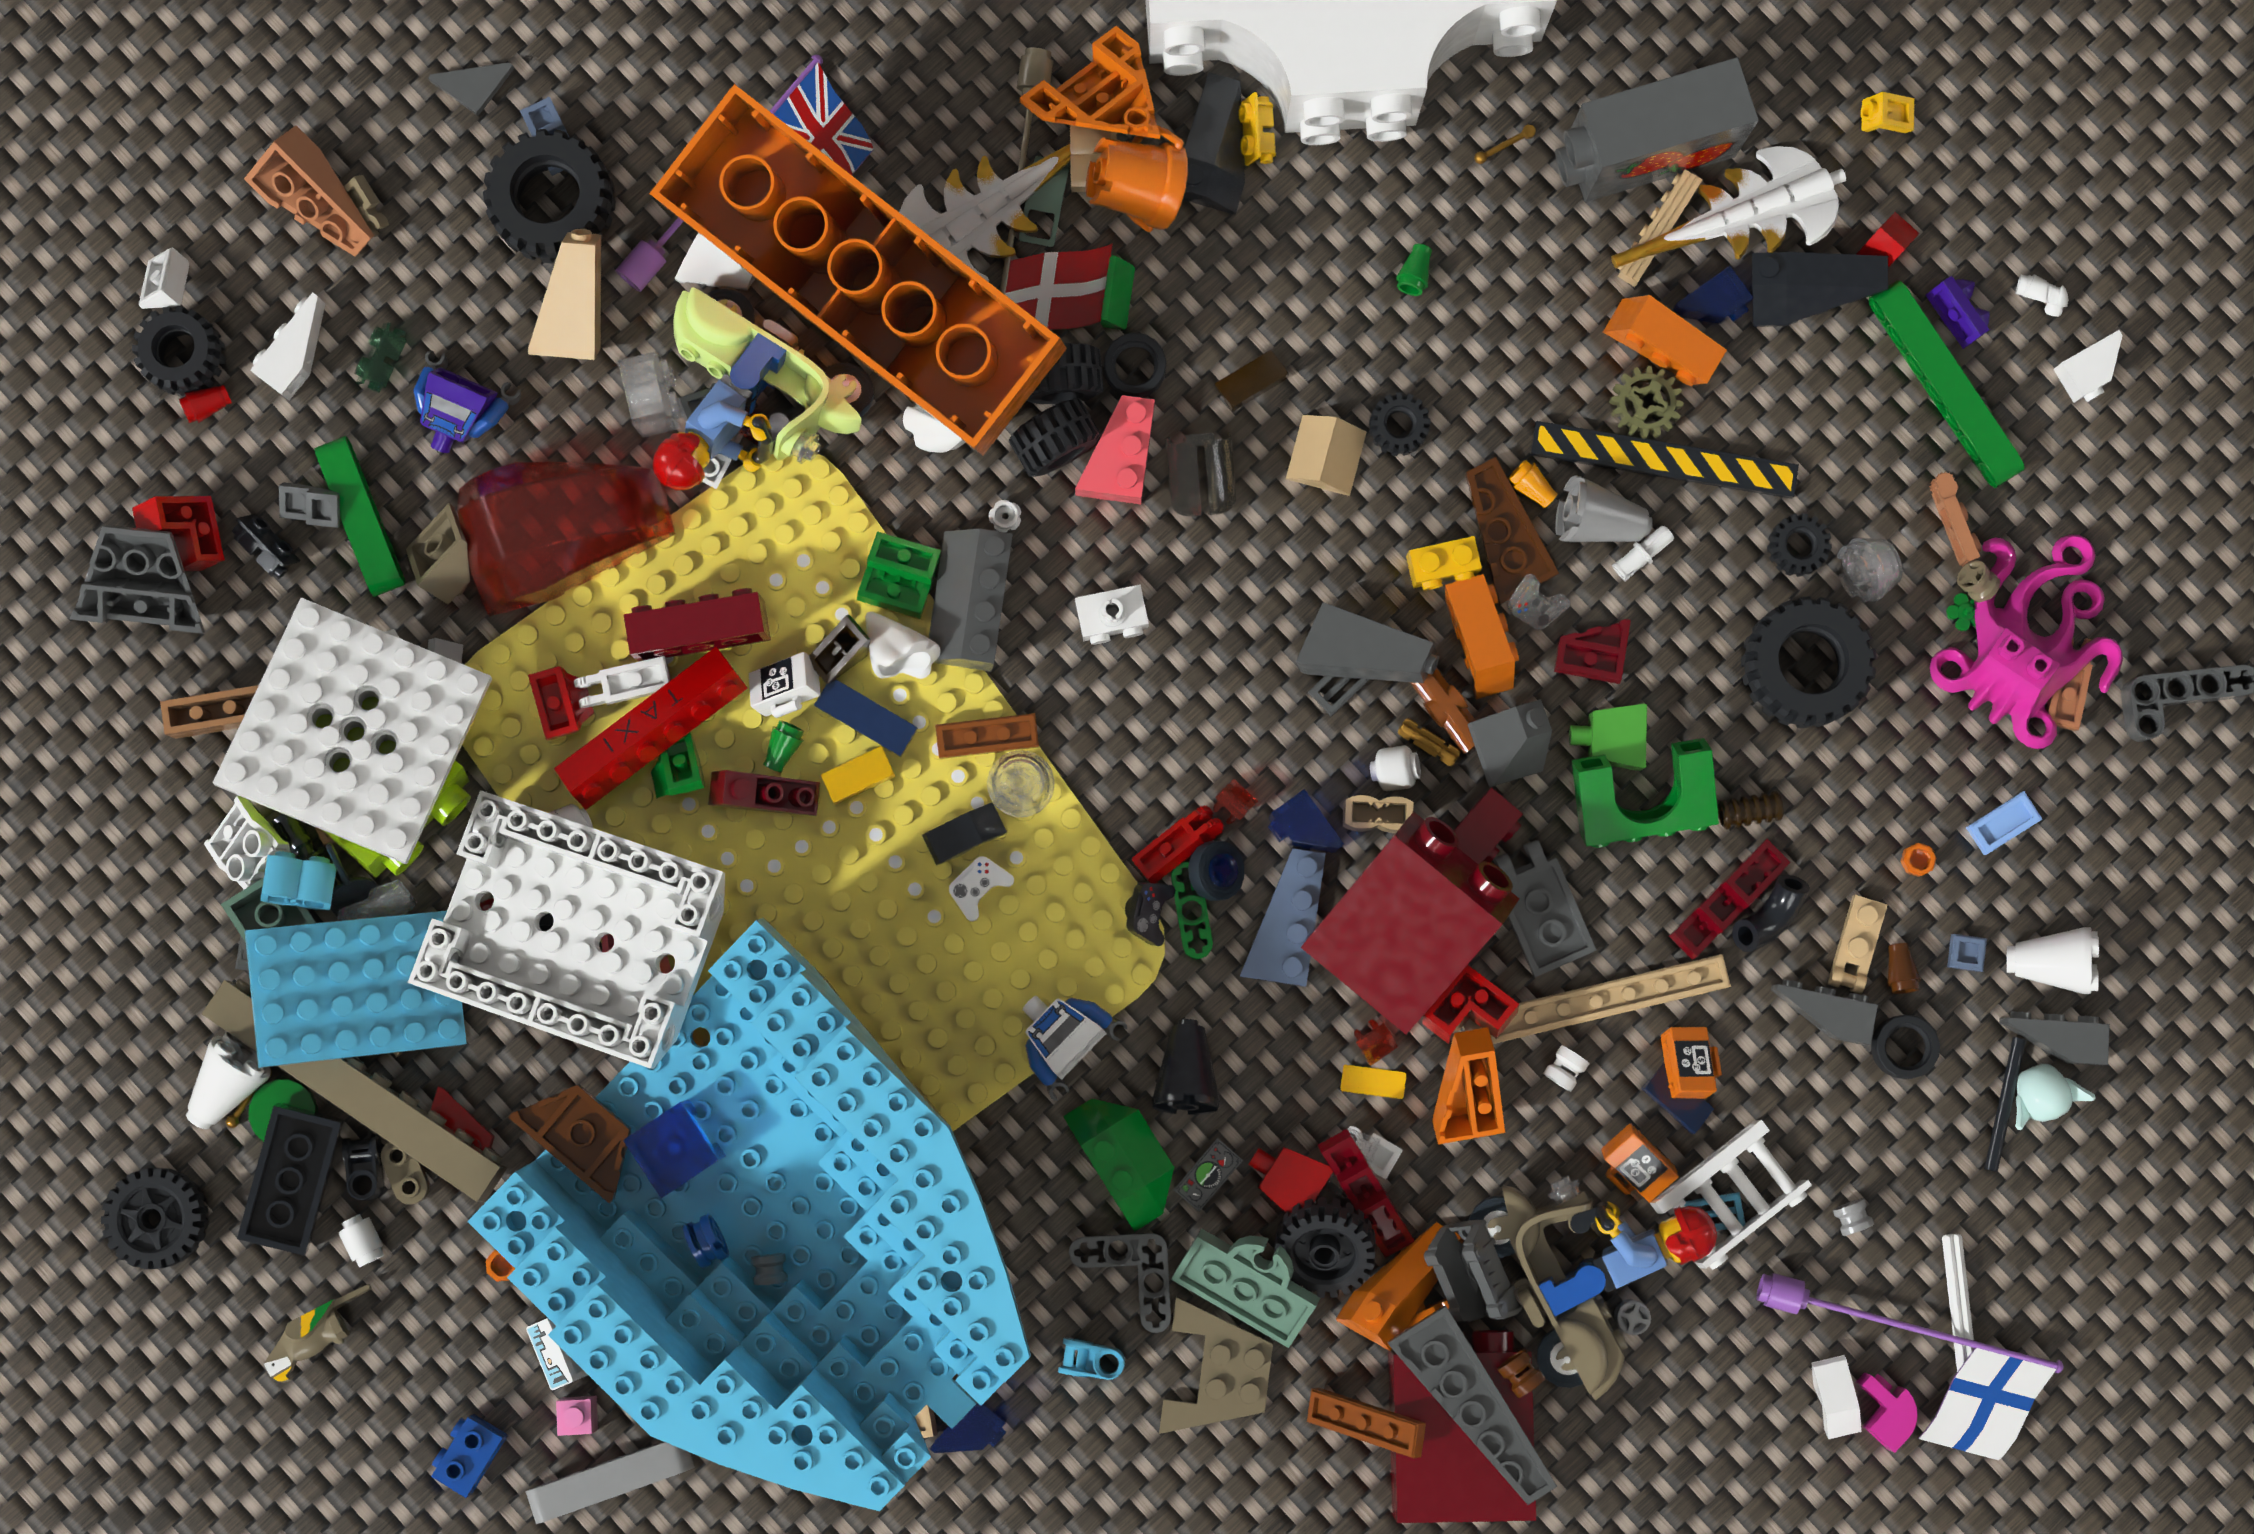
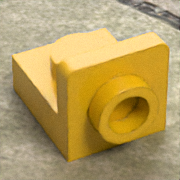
M1880 92L1863 99L1861 108L1862 131L1870 132L1878 128L1901 133L1913 131L1915 98Z

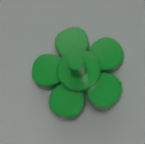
M1964 593L1957 594L1953 599L1955 605H1950L1946 609V615L1951 620L1957 619L1955 627L1958 630L1967 631L1970 624L1976 627L1974 600L1971 599L1969 601L1968 596Z

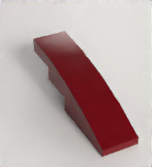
M1768 839L1764 840L1687 916L1669 937L1692 960L1695 959L1744 909L1757 899L1791 862Z
M1348 1128L1318 1144L1322 1155L1336 1175L1339 1184L1350 1199L1355 1210L1360 1209L1364 1213V1219L1368 1218L1370 1220L1372 1229L1375 1232L1376 1244L1386 1258L1413 1243L1414 1238Z

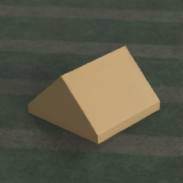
M1303 415L1286 479L1350 496L1367 432L1338 417Z

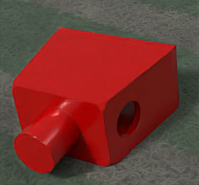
M1285 1147L1281 1148L1276 1158L1258 1148L1248 1163L1249 1166L1264 1175L1258 1188L1284 1212L1290 1211L1291 1213L1293 1206L1298 1203L1304 1208L1305 1200L1312 1199L1314 1202L1333 1173L1330 1166Z

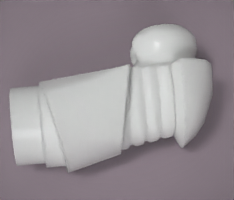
M2035 274L2033 276L2020 275L2015 294L2047 303L2044 310L2046 314L2059 317L2063 312V307H2068V292L2063 285L2056 287Z

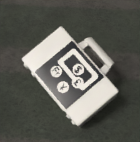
M801 652L750 672L751 707L764 717L773 715L775 718H779L801 709V703L820 696L819 675L814 670L809 655Z

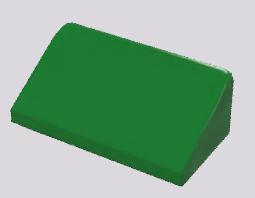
M1114 255L1109 259L1101 325L1104 328L1125 330L1128 322L1135 267Z

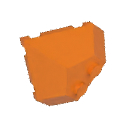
M1117 26L1092 43L1093 61L1057 89L1043 80L1020 97V103L1042 121L1160 139L1159 127L1156 123L1154 106L1142 63L1139 43Z

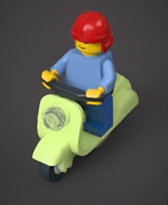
M694 287L690 289V292L682 291L676 303L673 320L674 338L678 351L686 360L696 361L707 368V371L712 376L720 380H718L688 418L685 432L673 433L669 439L666 438L659 445L653 458L654 474L665 487L679 491L688 490L695 485H699L705 478L703 469L717 454H722L735 461L738 459L743 460V466L749 472L759 470L762 467L760 464L767 461L772 454L777 460H783L788 456L794 455L800 464H803L806 460L811 462L821 448V444L818 443L819 435L816 434L820 427L840 434L859 432L862 421L861 417L868 412L874 399L873 383L869 375L861 367L851 363H836L822 370L813 361L804 356L803 349L799 350L798 337L772 320H765L763 329L756 326L755 311L750 301L742 293L732 289H717L705 294ZM766 386L772 389L777 388L805 408V411L791 422L782 413L771 415L769 420L764 414L760 413L752 417L749 416L756 407L757 398ZM744 425L750 427L753 437L759 440L758 448H753L750 452L743 450L742 445L731 441Z

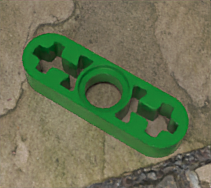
M1182 862L1173 869L1171 874V883L1176 890L1174 901L1182 947L1185 954L1190 958L1202 959L1210 953L1213 946L1206 900L1201 896L1195 895L1179 899L1178 892L1185 893V887L1183 882H1177L1176 876H1180L1182 869L1188 868L1189 862ZM1188 901H1195L1201 906V916L1196 920H1187L1182 914V907ZM1204 922L1205 929H1198L1201 940L1206 939L1207 945L1202 947V953H1196L1194 948L1188 947V942L1193 941L1192 930L1185 932L1184 925L1196 926Z

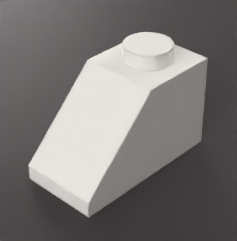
M2120 330L2063 361L2053 369L2073 403L2083 397L2086 402H2089L2104 393L2102 387L2112 380L2123 336Z

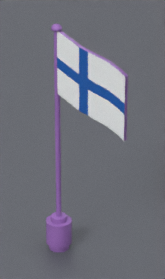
M1775 1273L1771 1275L1763 1274L1758 1285L1756 1299L1757 1301L1764 1302L1766 1307L1797 1314L1800 1309L1805 1310L1807 1304H1812L1973 1347L1974 1350L1954 1376L1936 1416L1927 1429L1918 1437V1439L2000 1460L2017 1439L2035 1398L2053 1373H2060L2064 1368L2060 1360H2057L2055 1363L1809 1297L1810 1290L1805 1289V1281Z

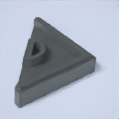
M508 62L430 74L428 80L479 116L515 68Z

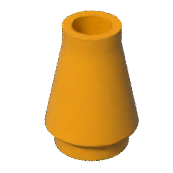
M1524 460L1508 478L1513 483L1512 487L1515 490L1536 501L1543 508H1546L1558 495L1535 463L1530 464L1527 460Z

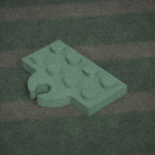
M1201 1229L1175 1270L1171 1280L1289 1348L1316 1308L1320 1297L1291 1281L1294 1269L1292 1260L1286 1250L1280 1245L1273 1255V1260L1269 1261L1259 1255V1253L1264 1251L1269 1238L1247 1236L1238 1239L1231 1246Z

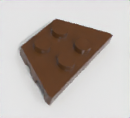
M580 1084L511 1113L508 1117L604 1200L611 1203L615 1199L632 1128Z

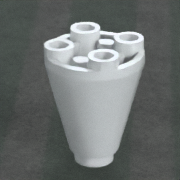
M2083 927L2017 942L2015 946H2007V973H2015L2017 977L2082 994H2091V991H2098L2097 964H2092V958L2099 957L2097 931H2091V927Z
M225 1032L223 1036L212 1038L208 1044L188 1104L187 1119L202 1129H209L211 1125L217 1124L268 1080L271 1074L270 1067L258 1068L257 1052L243 1044L242 1041L230 1033Z

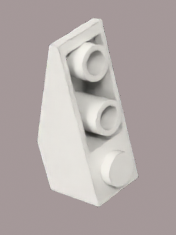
M313 292L308 298H303L297 304L294 310L296 314L288 324L284 323L277 329L274 334L275 340L267 350L263 349L256 355L253 360L254 366L250 370L289 401L310 376L325 308V303Z

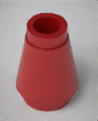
M224 385L186 392V396L179 398L189 424L195 421L200 423L232 403Z

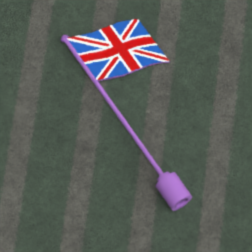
M813 55L811 57L813 61L771 108L770 112L845 171L853 175L874 149L862 124L832 88L821 68L823 64L822 57L820 55ZM678 217L657 243L651 239L648 243L641 240L616 268V273L631 287L641 292L666 263L663 257L666 252L661 247L683 221Z

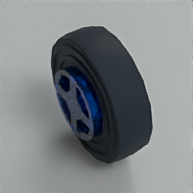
M1208 841L1198 846L1191 855L1188 865L1189 879L1193 889L1199 896L1209 901L1227 900L1236 895L1242 886L1245 876L1244 862L1241 854L1233 845L1225 841Z

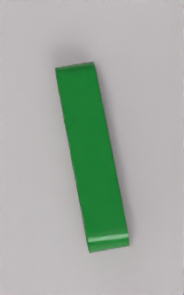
M343 436L314 448L329 490L340 494V518L372 596L376 597L406 585L401 567L348 437Z

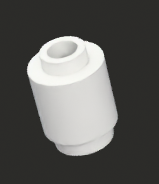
M359 1214L341 1223L344 1229L339 1231L338 1234L352 1262L356 1260L359 1268L384 1256L381 1250L383 1244L370 1217L362 1219Z

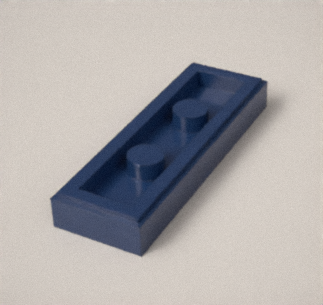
M838 680L826 684L814 704L818 709L902 757L918 730V727Z

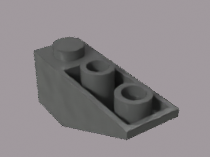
M1785 979L1782 980V985H1772L1771 991L1829 1038L1860 1045H1871L1878 1005L1868 1003V996L1849 993L1848 998L1835 996L1836 990L1816 986L1815 992L1802 989L1803 983Z
M2010 1012V1018H1999L2001 1025L2064 1063L2108 1065L2110 1024H2100L2099 1017L2078 1016V1022L2065 1021V1015L2044 1014V1020L2031 1019L2030 1012Z

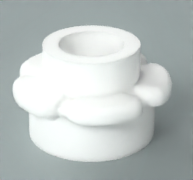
M1000 500L990 510L989 521L994 524V528L999 532L1006 533L1010 529L1015 530L1021 523V518H1019L1021 515L1020 507L1014 502ZM1007 513L1009 517L1008 519H1003L1002 515Z

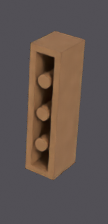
M259 685L160 701L165 735L178 739L239 728Z

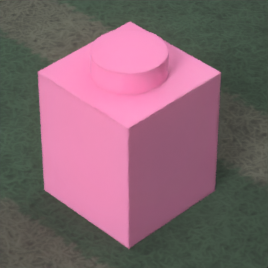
M597 1396L563 1397L556 1401L557 1436L592 1434L598 1430Z

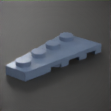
M1292 848L1239 977L1306 987L1311 956L1301 946L1315 930L1326 853Z

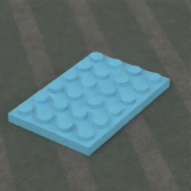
M447 911L246 930L245 940L258 1068L467 1044L462 1002L408 983L431 919L443 922Z

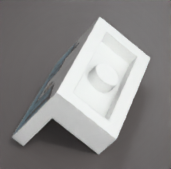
M546 1318L528 1326L526 1330L551 1390H555L588 1376V1374L548 1336L556 1325L549 1318Z

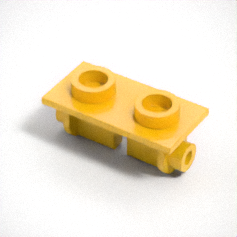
M1254 92L1244 99L1239 107V120L1243 125V137L1240 147L1241 153L1245 158V166H1249L1259 158L1261 164L1273 163V157L1276 156L1274 133L1263 132V128L1274 127L1273 103L1269 102L1268 96L1257 97V92Z

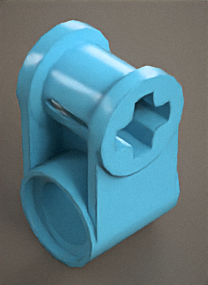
M1063 1338V1344L1066 1346L1063 1365L1058 1368L1059 1373L1106 1380L1114 1379L1122 1373L1125 1367V1357L1119 1349L1094 1344L1085 1340ZM1078 1350L1076 1365H1074L1075 1352ZM1112 1354L1118 1359L1119 1366L1116 1371L1106 1372L1101 1368L1100 1359L1103 1355Z

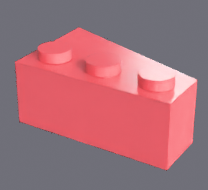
M1121 396L1075 488V496L1141 505L1155 408L1154 399Z

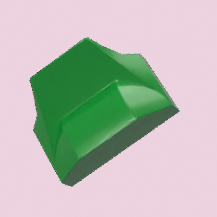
M691 732L661 753L656 765L652 769L651 775L656 799L666 795L682 794L705 787L700 758Z

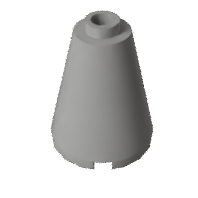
M1575 475L1566 483L1563 491L1569 493L1566 502L1559 500L1555 519L1556 535L1561 536L1559 538L1560 541L1640 542L1644 536L1647 537L1652 528V517H1649L1647 509L1581 476Z

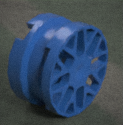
M707 1213L701 1216L700 1221L695 1224L691 1221L682 1226L690 1251L702 1269L712 1265V1261L717 1258L721 1261L729 1256L724 1236L711 1214Z

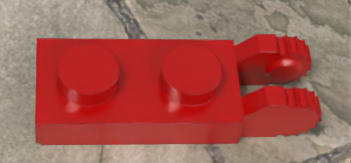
M1207 805L1200 806L1186 818L1182 817L1136 854L1132 861L1150 883L1156 884L1192 855L1198 846L1204 844V842L1213 841L1217 835L1222 833L1224 825L1220 819H1212L1214 813Z

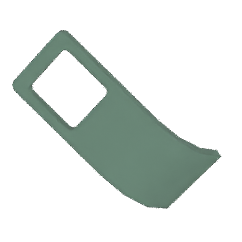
M1036 156L1034 163L1043 159L1044 157ZM1071 162L1025 202L1023 213L1027 218L1031 209L1055 215L1051 238L1047 240L1027 236L1025 233L1020 232V241L1048 247L1055 245Z

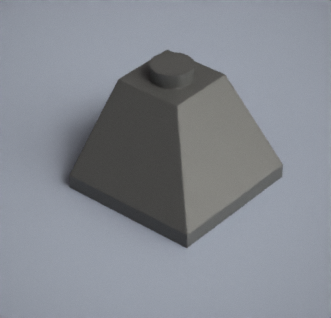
M1541 699L1467 724L1489 788L1543 771L1552 729Z

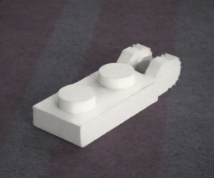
M661 656L599 670L597 674L575 679L574 684L575 688H588L599 683L602 684L603 694L586 696L578 701L580 708H588L604 703L609 705L652 695L671 681L666 657Z

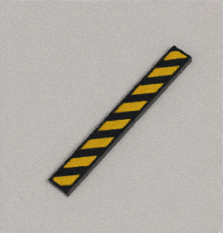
M1541 421L1535 422L1530 452L1532 456L1790 499L1795 494L1799 464Z

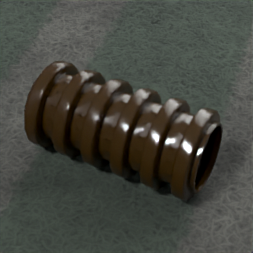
M1772 791L1770 795L1761 793L1760 797H1757L1755 794L1751 795L1750 799L1742 796L1739 801L1736 798H1731L1729 802L1720 800L1718 815L1722 827L1728 830L1732 825L1735 828H1740L1741 824L1750 826L1752 822L1758 825L1761 824L1762 820L1769 823L1773 818L1776 821H1781L1784 816V808L1780 794L1777 791Z

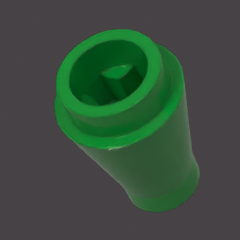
M1423 244L1413 245L1410 255L1396 277L1398 281L1397 288L1401 292L1412 296H1419L1423 293V290L1428 288L1430 257L1432 254L1430 247Z
M779 720L777 727L773 726L768 751L763 765L782 773L784 766L804 741L801 738L804 731L795 725Z

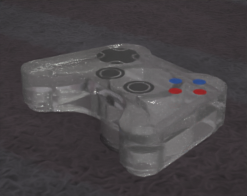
M1527 574L1508 601L1507 606L1514 616L1536 630H1542L1566 611L1571 603L1564 594H1557L1552 597L1543 596L1539 593L1540 582L1533 574Z

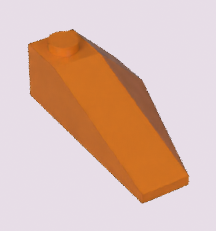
M1437 1222L1433 1224L1413 1243L1408 1245L1365 1281L1362 1286L1356 1289L1336 1317L1337 1322L1391 1351L1392 1348L1387 1341L1406 1329L1438 1281L1433 1266H1427L1424 1253L1428 1250L1430 1243L1443 1226ZM1455 1232L1458 1241L1463 1243L1464 1240Z

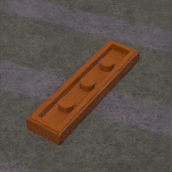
M1319 1387L1311 1388L1307 1422L1411 1458L1422 1456L1426 1423Z

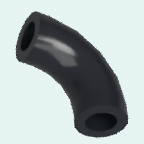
M1780 875L1769 898L1762 907L1753 915L1737 921L1733 926V940L1737 947L1744 952L1758 950L1773 942L1787 930L1798 916L1810 890L1808 883L1794 875Z

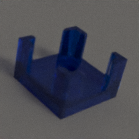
M689 1099L679 1102L623 1140L660 1198L671 1194L683 1186L684 1183L726 1157L717 1142L710 1143L693 1117L697 1114V1111Z

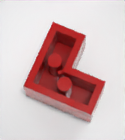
M155 496L132 507L136 528L172 532L184 571H202L225 560L211 496Z
M1467 965L1423 1015L1422 1024L1448 1044L1453 1040L1454 1033L1459 1032L1469 1019L1481 1028L1488 1027L1490 1035L1497 1039L1517 1015L1519 1003Z

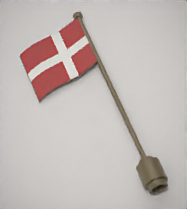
M1034 47L1025 49V55L1021 56L1017 89L1022 91V96L1043 80L1049 84L1051 83L1054 61L1051 59L1050 51ZM1028 108L1026 110L1018 172L1025 168L1033 115ZM1009 228L1007 245L1013 248L1015 231ZM1113 243L1088 251L1047 252L1011 260L1012 256L1005 257L1000 291L1049 330L1078 329L1101 322L1107 272Z

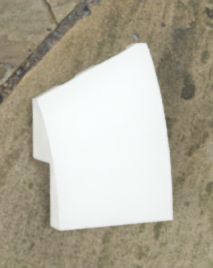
M698 233L675 276V280L679 283L689 282L706 284L712 287L726 286L732 289L748 290L755 277Z

